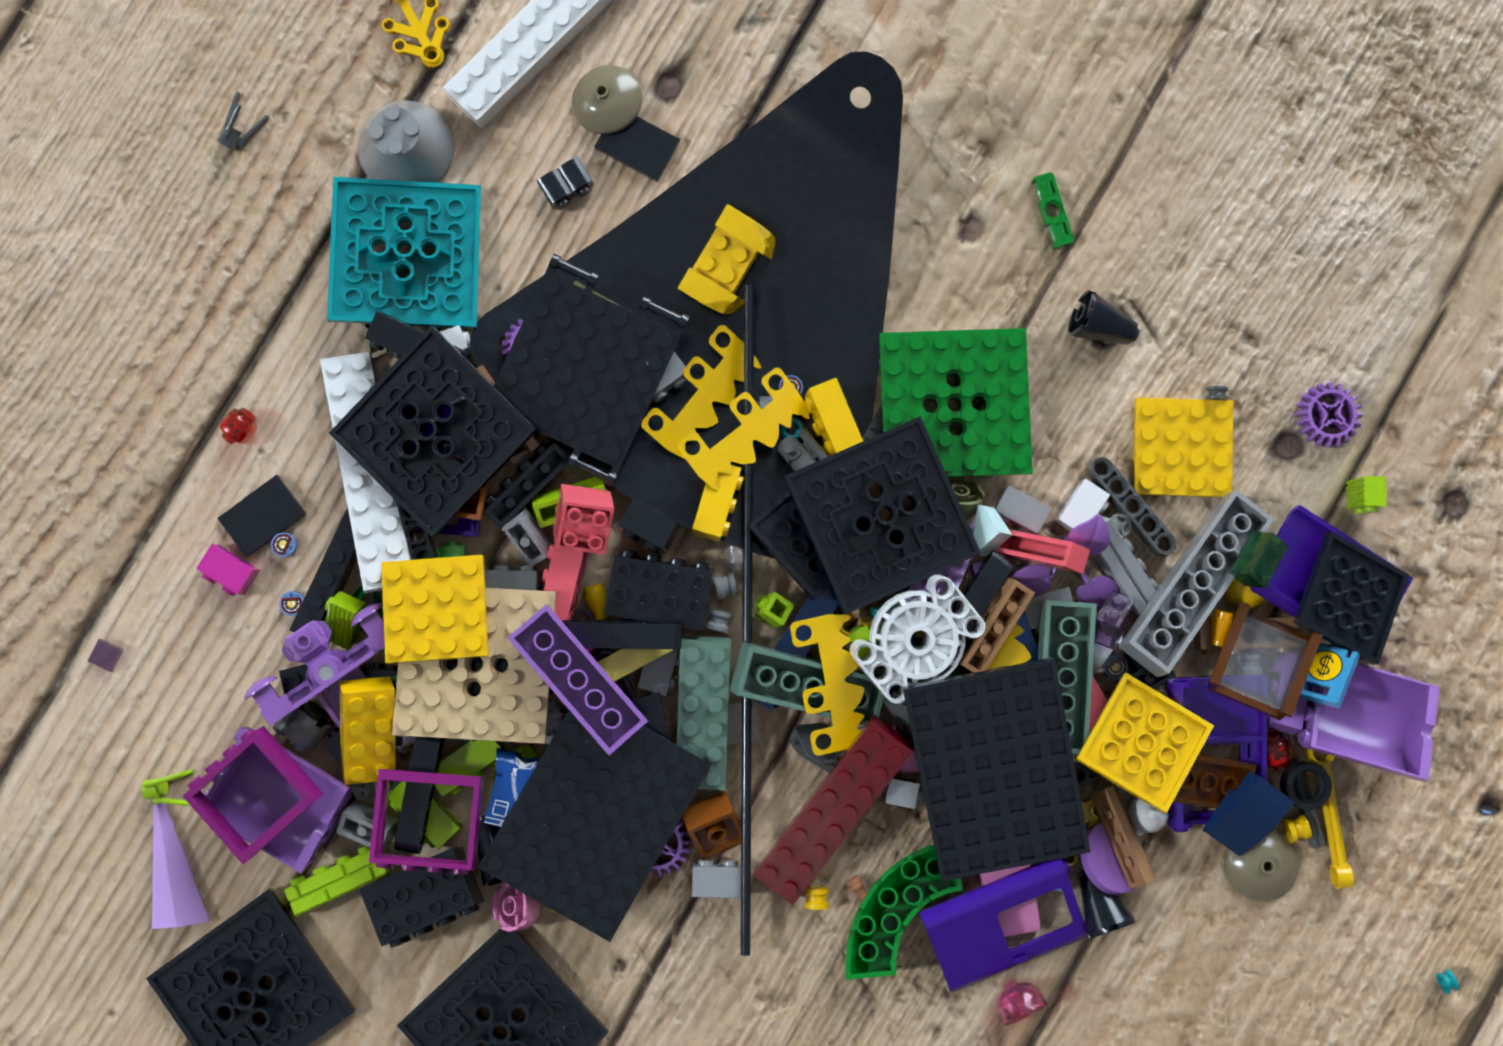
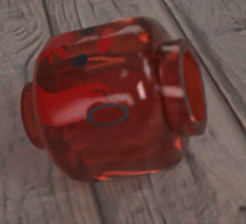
M245 408L232 409L220 423V429L223 432L222 437L230 444L235 442L245 444L258 428L256 424L257 418Z
M1279 732L1267 733V767L1273 768L1276 771L1285 769L1288 766L1287 763L1293 759V751L1286 736L1280 735Z

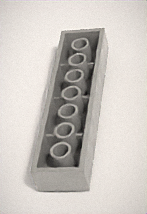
M1236 489L1225 494L1118 647L1156 677L1169 674L1266 533L1274 518Z

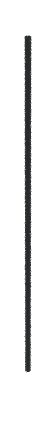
M744 285V392H748L753 399L754 285ZM744 399V415H747L751 412L752 405L750 401ZM753 463L743 464L742 642L751 644L753 534L748 525L753 522ZM742 697L740 955L742 956L750 955L752 699Z

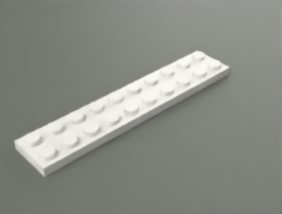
M369 352L320 359L333 428L375 385ZM335 440L364 593L382 590L381 562L410 560L396 500Z

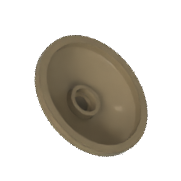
M615 65L600 66L587 72L575 86L572 95V109L576 119L585 129L596 134H613L625 129L635 120L642 105V90L635 76L625 68ZM606 90L605 94L599 95L601 91Z
M1273 829L1258 844L1241 856L1227 848L1224 857V868L1230 884L1241 895L1255 901H1271L1285 895L1294 885L1299 873V857L1295 846L1289 842L1287 836ZM1265 862L1270 863V868L1268 870H1264L1263 866Z

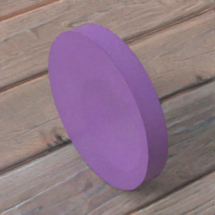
M1103 823L1089 828L1087 836L1090 853L1081 854V861L1090 881L1098 889L1108 894L1120 895L1134 890L1135 888L1130 889Z

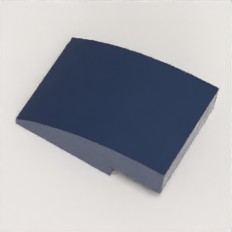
M1249 771L1236 791L1229 789L1202 830L1229 850L1241 856L1273 830L1292 807L1294 801L1263 778Z

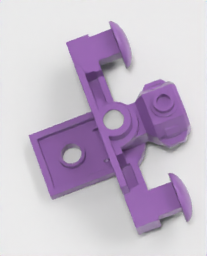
M375 603L358 612L353 618L351 626L353 627L360 623L369 637L349 651L329 649L332 631L325 621L312 620L284 639L282 652L289 661L305 663L308 666L305 681L280 698L270 684L277 677L268 676L255 682L246 691L244 699L246 700L252 696L262 710L260 713L271 726L316 695L340 729L339 681L367 678L359 665L385 648L384 620L377 612L383 604Z

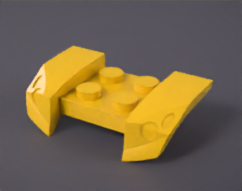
M727 204L715 224L717 228L693 268L689 267L678 286L679 290L722 314H732L744 304V300L736 296L735 292L759 252L772 259L776 241L770 231Z

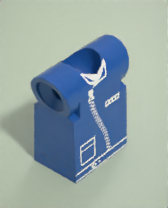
M496 747V775L484 823L502 826L539 762L540 757L525 759L517 752Z

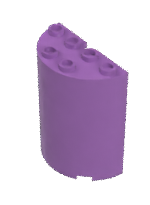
M1357 663L1340 709L1307 700L1303 727L1301 731L1297 732L1299 743L1303 748L1417 781H1429L1433 749L1431 732L1436 723L1440 687ZM1310 684L1309 691L1327 696L1329 688Z
M242 726L234 737L236 746L243 742L240 737L251 727ZM254 743L212 780L214 782L212 788L208 789L204 794L240 836L251 844L302 799L298 792ZM284 748L324 795L261 850L302 873L316 858L321 843L326 844L340 821L342 812L350 802V793L353 791V788Z

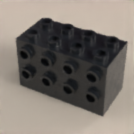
M624 549L614 555L604 615L640 621L682 622V628L704 630L715 570L710 568L709 563L696 561L694 565L685 564V559L671 557L670 561L661 560V555L647 553L645 557L637 556V551Z
M453 847L430 857L467 860L463 847ZM417 866V871L401 870L359 889L381 947L385 945H390L391 948L400 946L411 941L410 935L412 934L414 938L433 931V925L435 924L437 927L444 926L457 920V914H460L462 917L479 910L478 905L485 901L473 871L468 870V874H453V869L443 868L442 873L427 872V867Z

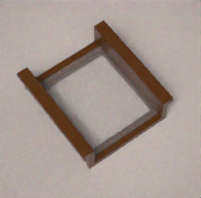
M1241 601L1209 680L1211 685L1208 690L1279 721L1285 716L1292 717L1323 635L1314 631L1308 636L1302 635L1249 613L1250 605Z

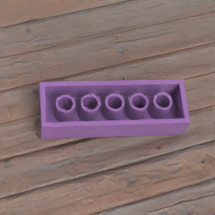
M547 604L507 637L608 755L614 752L648 722Z

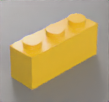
M731 465V475L718 472L716 480L719 487L718 491L706 483L691 531L692 535L715 542H720L721 536H727L730 522H726L727 515L734 512L737 499H733L735 490L740 491L743 482V476H739L740 467Z

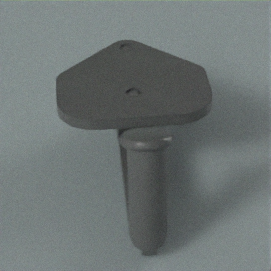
M824 723L797 725L791 733L790 744L800 756L829 773L838 761L836 758L839 751L817 756L813 753L810 739L813 731L828 728L829 726ZM820 734L816 738V746L821 750H825L831 745V738L827 734Z

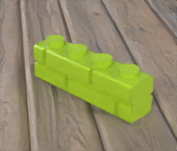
M364 846L358 849L359 854L352 858L347 854L336 859L335 866L327 868L325 864L312 870L314 875L305 879L304 875H301L289 881L291 886L285 888L284 892L290 902L294 915L297 917L381 878L392 871L391 869L378 868L376 863H369L370 847Z

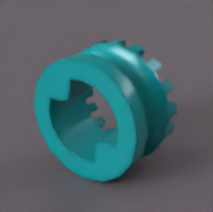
M792 418L791 422L792 425L794 424L798 427L795 435L788 434L785 430L787 427L781 426L780 431L784 439L789 436H795L797 439L800 438L798 433L803 429V425L798 419Z
M1449 969L1444 970V974H1435L1436 980L1439 981L1437 983L1441 984L1439 987L1442 988L1446 995L1450 994L1451 990H1459L1458 981Z

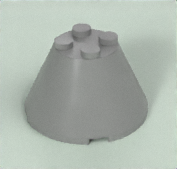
M395 101L376 110L363 125L358 139V157L369 179L439 183L448 172L454 155L453 136L444 118L432 107L417 101Z

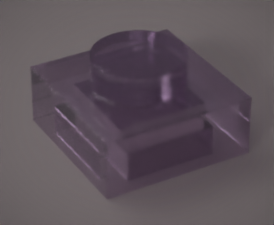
M98 639L87 661L109 672H113L124 649L104 639Z

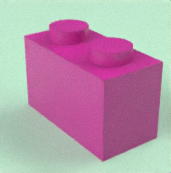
M211 544L196 568L203 573L201 575L202 578L213 584L217 581L223 585L222 590L232 596L236 594L245 595L260 572L258 568L217 544Z

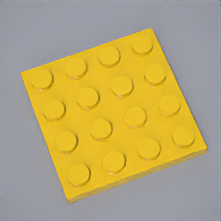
M1136 397L1134 399L1133 488L1139 495L1222 498L1225 494L1232 491V400Z
M484 555L381 562L385 663L393 664L489 656Z
M1125 672L1075 760L1165 814L1168 812L1214 725Z

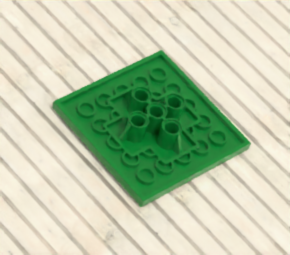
M1026 328L879 333L883 432L921 416L947 477L1033 474ZM955 376L959 381V386L951 387L947 383V377ZM980 399L984 403V409L980 411L974 409L972 401ZM956 400L960 405V409L958 411L950 410L948 401ZM925 401L934 402L936 410L934 412L926 411L923 406ZM949 425H959L961 429L960 435L951 434Z

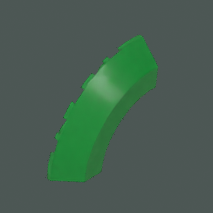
M934 845L917 850L896 862L883 873L864 897L855 914L847 941L845 957L846 980L896 975V959L900 939L912 918L930 901L948 893L963 891L961 878L941 882Z

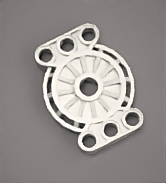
M939 574L931 576L926 584L927 592L922 590L907 591L897 594L886 601L877 611L872 621L869 641L857 639L850 646L851 657L882 695L892 703L898 704L905 701L902 687L941 680L949 676L963 656L965 636L978 638L985 631L984 620L953 581ZM944 581L945 589L943 592L937 593L936 584ZM911 596H917V597L914 598V599H906V600H904L905 598H908V597H911ZM956 600H959L961 605L960 609L956 612H952V603ZM974 619L976 621L975 628L968 631L967 623ZM920 630L924 631V640L922 642L924 646L913 647L910 641L913 633ZM863 646H867L868 654L864 658H859L858 650ZM882 665L884 667L883 674L879 677H874V669ZM893 685H899V692L894 696H890V688Z

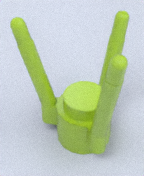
M190 769L162 778L143 781L141 787L143 797L146 800L153 799V804L166 803L191 807L186 800L163 798V796L168 793L169 781L194 773V770Z

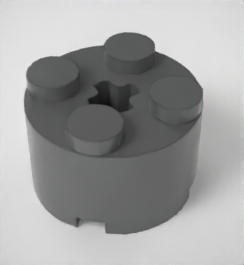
M308 700L307 703L302 704L277 721L272 728L279 735L288 737L292 741L291 744L294 748L304 752L305 749H315L333 727L334 722L329 723V714L315 702Z

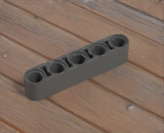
M1099 457L1090 462L1087 466L1089 478L1096 486L1110 494L1108 501L1119 514H1124L1131 520L1132 529L1149 550L1157 556L1173 553L1177 546L1175 537L1115 465L1105 457ZM1096 463H1100L1104 466V475H1098L1096 473ZM1112 482H1117L1120 485L1121 491L1119 494H1114L1111 491L1110 486ZM1129 500L1136 504V511L1134 513H1130L1127 510L1126 504ZM1144 519L1149 520L1152 524L1150 532H1146L1142 527ZM1160 538L1165 539L1168 543L1165 551H1162L1158 546Z

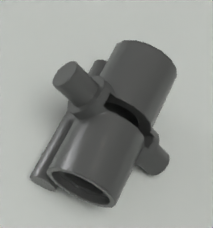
M805 428L801 429L798 433L804 441L803 444L797 437L789 436L783 439L778 446L779 453L794 471L817 462V458L822 460L829 456Z

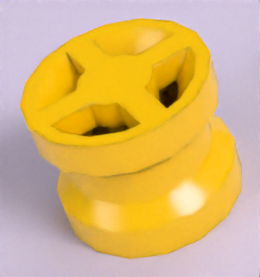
M1298 815L1293 820L1289 818L1283 819L1284 833L1291 844L1296 843L1300 838L1310 839L1312 837L1311 828L1305 815Z
M825 886L807 887L804 891V894L807 896L805 909H828L829 902L826 900V895L829 893V888Z

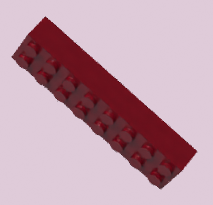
M874 714L759 862L753 876L791 905H794L913 753L914 744Z

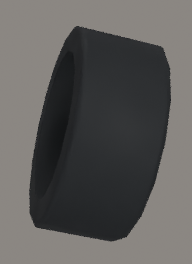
M1307 761L1293 762L1281 774L1280 791L1293 800V806L1299 809H1318L1331 796V778L1327 771L1317 764ZM1302 771H1310L1318 778L1317 792L1308 800L1299 799L1293 793L1294 779Z

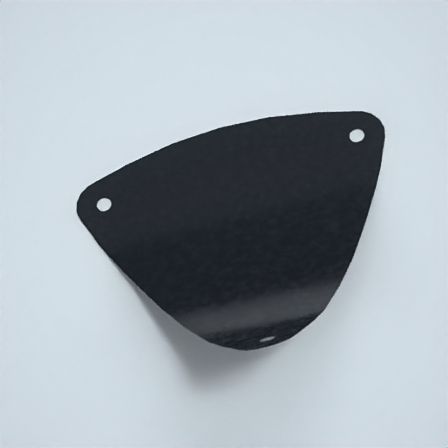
M867 51L850 52L837 59L752 127L714 153L606 235L566 260V262L592 273L593 271L600 274L593 291L632 312L637 313L643 297L647 296L651 298L652 302L680 315L684 313L690 316L674 352L685 366L694 357L698 356L714 370L724 357L709 344V338L718 326L725 325L744 342V304L732 314H722L679 290L678 286L689 267H694L717 228L715 225L726 205L729 204L770 231L776 240L772 259L759 252L735 292L736 296L744 300V285H754V355L761 365V368L754 367V400L759 401V396H770L761 381L774 368H780L786 376L794 375L802 381L803 391L800 396L803 401H805L804 397L809 388L837 378L860 435L863 437L873 419L880 359L879 333H883L891 267L903 108L902 83L894 67L881 56ZM856 87H863L870 93L871 101L865 108L854 106L850 100L851 91ZM556 269L554 273L555 276L572 284L577 281L584 286L587 285V282L560 269ZM543 276L488 311L477 321V328L472 330L470 335V353L477 367L484 366L494 382H496L506 360V357H503L502 351L499 348V340L506 332H512L510 329L512 324L519 327L518 320H524ZM648 310L644 315L645 318L673 331L677 328L678 324ZM725 332L718 333L715 339L716 344L721 348L727 347L730 343L729 335ZM694 364L690 368V375L696 380L701 379L705 374L704 367L701 364ZM772 375L768 381L770 388L779 390V383L782 377ZM687 379V382L679 389L672 388L668 391V395L659 403L652 402L644 418L651 409L658 408L673 421L698 389ZM734 380L736 398L744 392V382ZM744 399L737 403V410L742 415H744ZM713 401L712 406L718 418V423L708 428H695L696 433L699 434L709 449L742 425L730 409V405ZM793 414L792 418L798 419L802 423L803 428L807 429L820 446H823L821 437H816L813 431L812 424L814 421L811 414L809 415L810 419L804 418L801 414ZM658 415L651 416L648 421L650 429L659 431L663 427V419ZM779 424V437L773 448L753 440L756 461L753 463V521L789 491L783 476L794 472V470L778 451V446L784 439L780 431L782 424ZM791 424V428L785 430L788 434L795 435L798 427ZM640 425L612 487L628 498H634L676 521L678 524L692 530L706 482L696 474L686 459L668 451ZM548 437L566 455L571 457L574 448ZM800 437L798 440L803 444L804 441ZM687 441L685 443V451L690 455H696L700 451L699 442ZM583 452L579 457L580 460L609 473L613 467ZM731 462V465L741 468L739 476H743V464ZM742 482L740 491L735 490L733 499H737L734 512L727 515L726 522H730L727 536H721L720 541L743 549ZM753 535V553L775 559Z

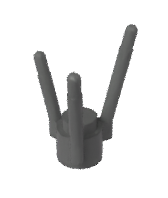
M240 92L235 93L223 129L217 139L219 143L233 151L237 146L242 148L245 142L269 119V116L265 115L240 138L241 132L233 128L241 109V104H238Z

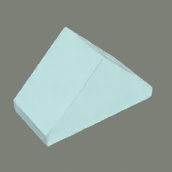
M978 505L973 536L981 551L979 555L987 557L993 549L996 550L1010 538L1012 533L995 508Z

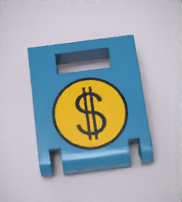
M1320 643L1299 698L1340 709L1359 661V652L1353 651L1350 658H1348L1349 650ZM1307 683L1329 688L1327 696L1308 691Z

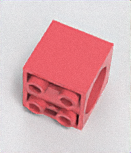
M561 484L553 526L556 548L606 554L614 513L610 491Z

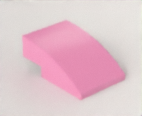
M1030 864L979 874L981 886L1027 868ZM1036 898L1006 909L997 916L1004 937L1040 931Z

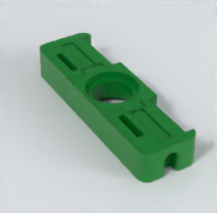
M1049 172L1035 176L1031 184L1035 183L1034 185L1040 200L1037 205L1044 227L1048 226L1053 242L1051 248L1056 250L1061 246L1071 245L1074 238L1054 174ZM1049 205L1056 206L1059 210L1058 216H1048L1046 207Z

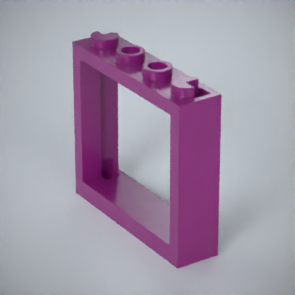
M264 726L255 731L251 728L240 737L243 742L238 746L233 744L223 752L225 758L220 762L215 760L205 769L207 774L203 778L198 776L187 785L189 790L183 795V798L242 864H245L324 795ZM254 743L298 792L302 799L252 844L248 845L201 790Z
M378 769L369 863H376V867L391 869L392 864L402 865L401 870L417 871V866L427 867V872L442 873L443 868L453 869V874H468V870L475 869L484 777ZM390 780L474 787L467 860L383 854Z

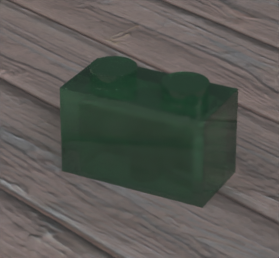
M1252 531L1229 573L1244 586L1266 588L1289 546L1273 532Z

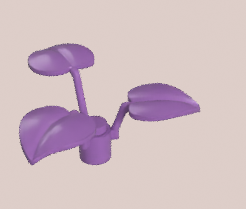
M1096 514L1090 520L1074 527L1069 534L1064 535L1060 540L1074 542L1089 549V554L1096 555L1108 547L1110 534L1102 516ZM1033 564L1016 571L1009 578L1017 580L1035 592L1033 597L1046 593L1051 588L1050 579L1055 576L1057 568H1052L1050 572L1048 566L1044 564ZM1084 570L1081 575L1086 584L1076 589L1078 600L1081 603L1097 604L1096 608H1103L1115 602L1118 595V585L1115 580L1109 576H1096L1089 581Z

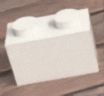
M1086 478L1081 480L1055 519V522L1071 531L1074 527L1090 520L1096 514H1102L1109 505V502L1106 500L1110 494Z

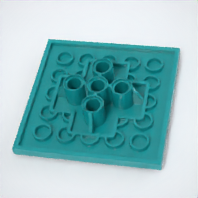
M333 177L327 321L371 324L376 311H382L412 326L430 327L432 325L434 327L453 328L460 325L461 328H477L481 185ZM403 222H409L412 224V227L408 230H402L399 228V225ZM377 244L386 246L385 251L382 253L373 251V248ZM406 245L411 248V251L407 254H401L398 252V249ZM426 247H433L436 249V252L428 256L423 253V250ZM401 269L410 271V275L406 278L398 277L397 273Z

